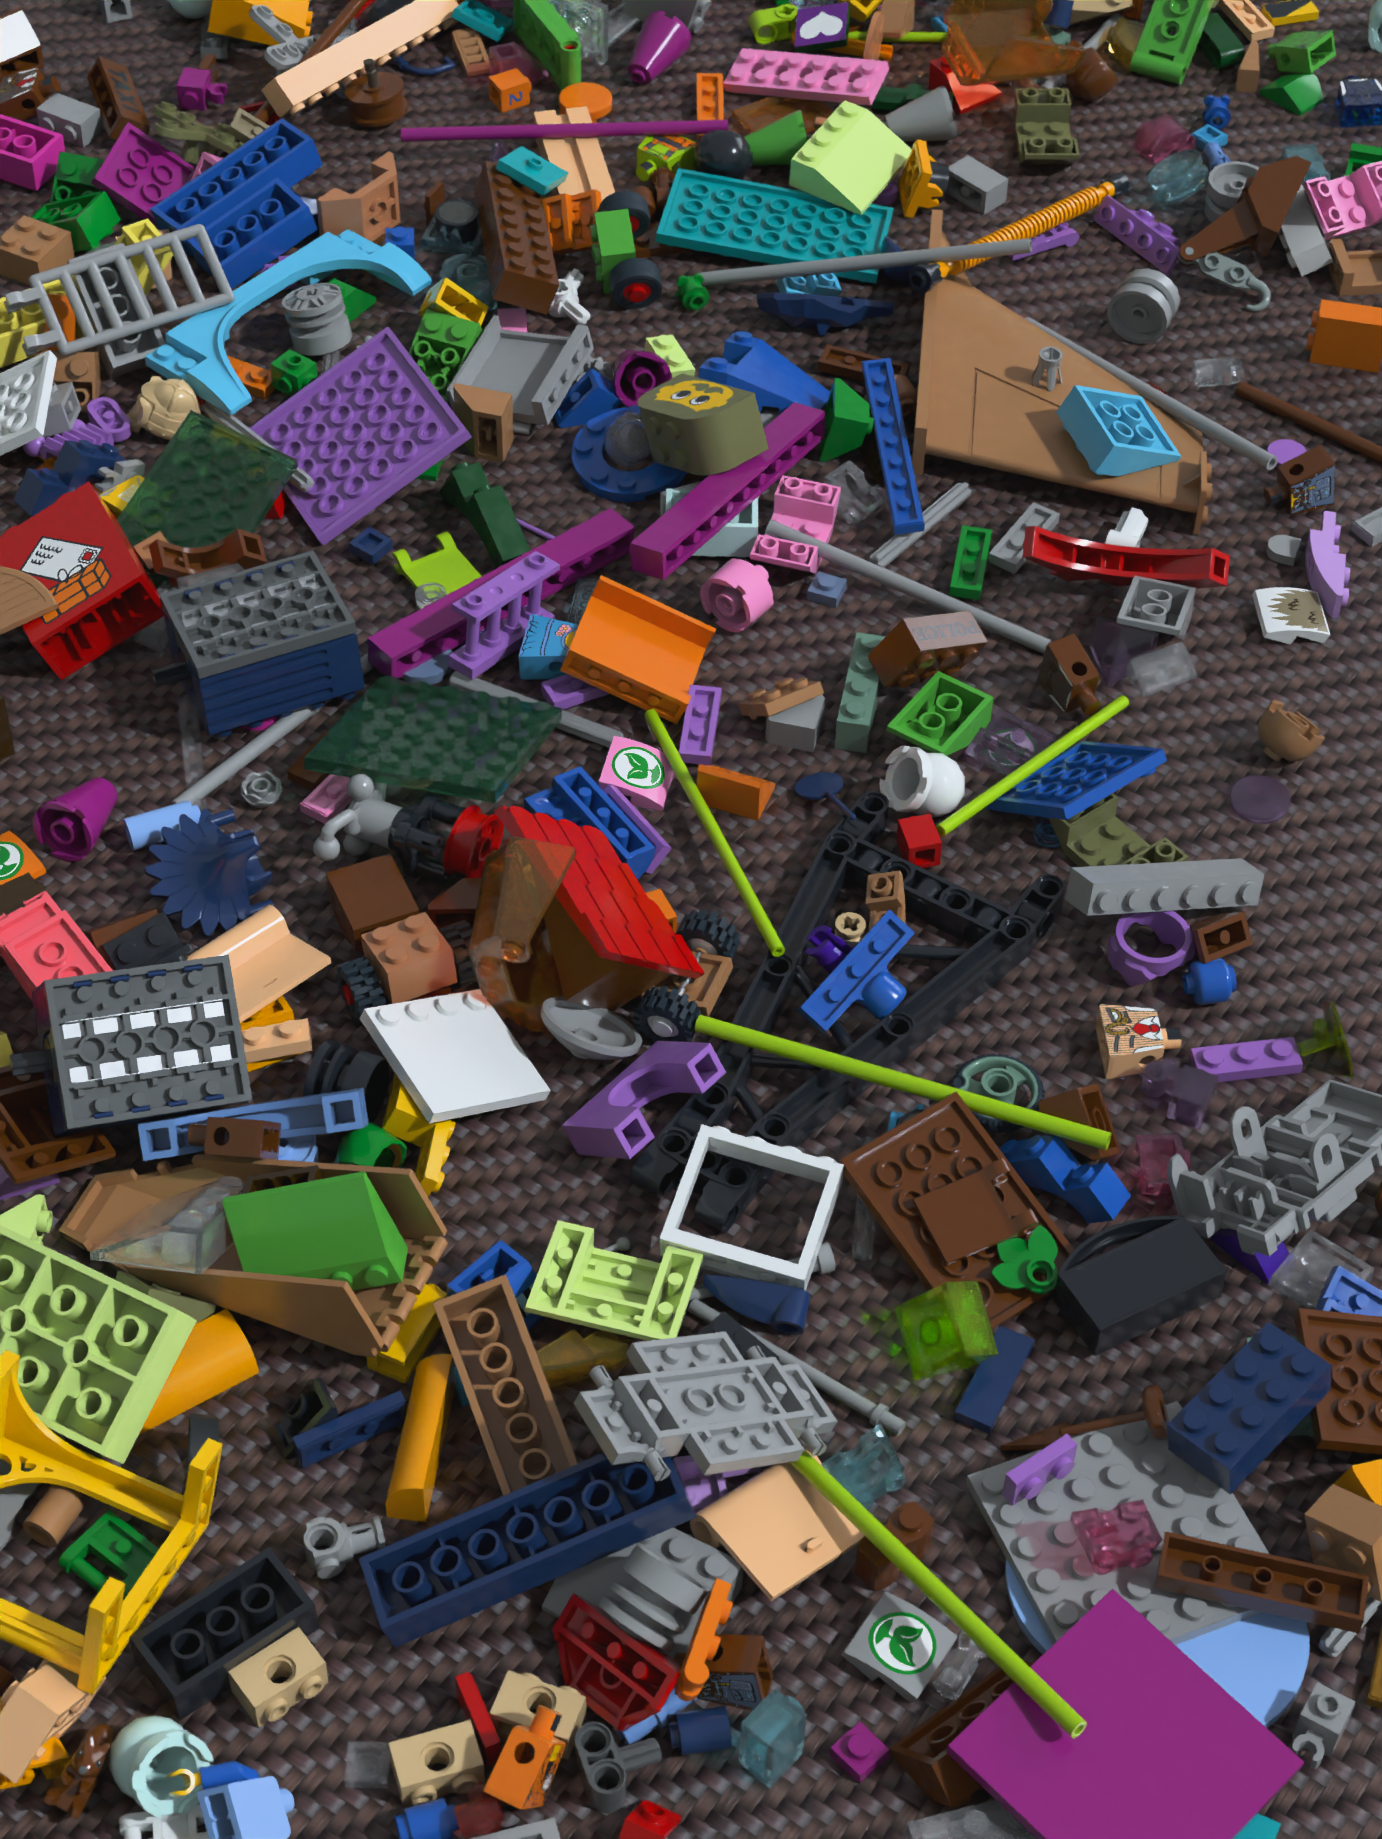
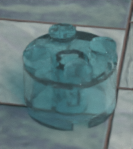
M458 254L443 262L442 270L440 271V281L445 277L489 306L487 312L497 307V300H494L492 297L485 256L478 255V259L469 258V254Z

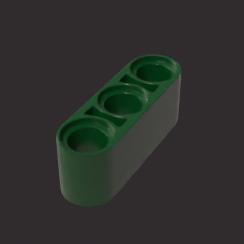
M1217 13L1209 14L1197 44L1198 48L1216 69L1241 65L1245 56L1242 43Z

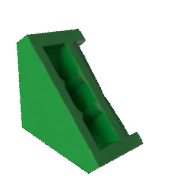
M1296 73L1281 76L1260 89L1259 93L1300 117L1323 103L1320 83L1313 73Z

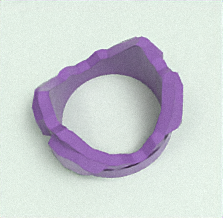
M1174 911L1123 914L1117 923L1115 934L1110 936L1108 940V960L1112 968L1118 970L1125 982L1132 987L1158 976H1164L1178 966L1182 967L1185 965V962L1193 959L1195 954L1193 933L1187 922ZM1135 922L1147 925L1154 930L1161 943L1174 945L1176 953L1163 958L1147 957L1131 949L1123 936L1130 925Z

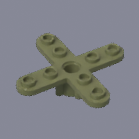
M161 101L160 105H154L153 114L162 118V122L155 123L154 131L168 138L185 140L182 155L183 160L198 165L203 152L217 156L218 151L221 149L230 154L245 144L234 141L235 137L226 132L229 127L227 124L218 123L217 126H206L196 121L195 115L177 111V106Z

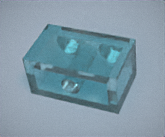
M774 1688L741 1723L739 1763L769 1788L803 1754L807 1714L795 1698L791 1696L785 1697Z

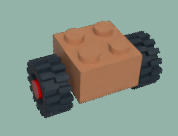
M426 912L412 915L407 919L362 934L361 940L364 956L336 967V978L339 981L338 987L342 992V999L345 1000V1006L347 1011H350L351 1018L358 1025L363 1024L360 1017L364 1009L385 1005L386 1000L382 993L386 995L391 1004L401 1003L452 984L456 988H461L486 978L485 975H487L485 969L486 962L482 958L484 954L479 948V940L475 938V932L471 929L470 924L466 923V920H462L437 929Z

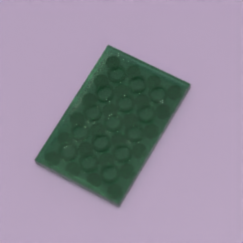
M191 410L117 521L132 547L159 531L168 543L186 548H198L214 544L224 539L237 528L255 533L297 469V459ZM144 566L157 589L165 593L181 589L171 586L168 576L157 573L151 575Z

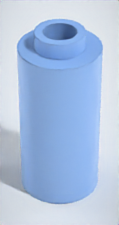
M187 800L124 818V829L132 851L165 842L160 833L164 826L180 831L178 820L181 814L187 815L198 824L201 814L198 806H192L190 801Z

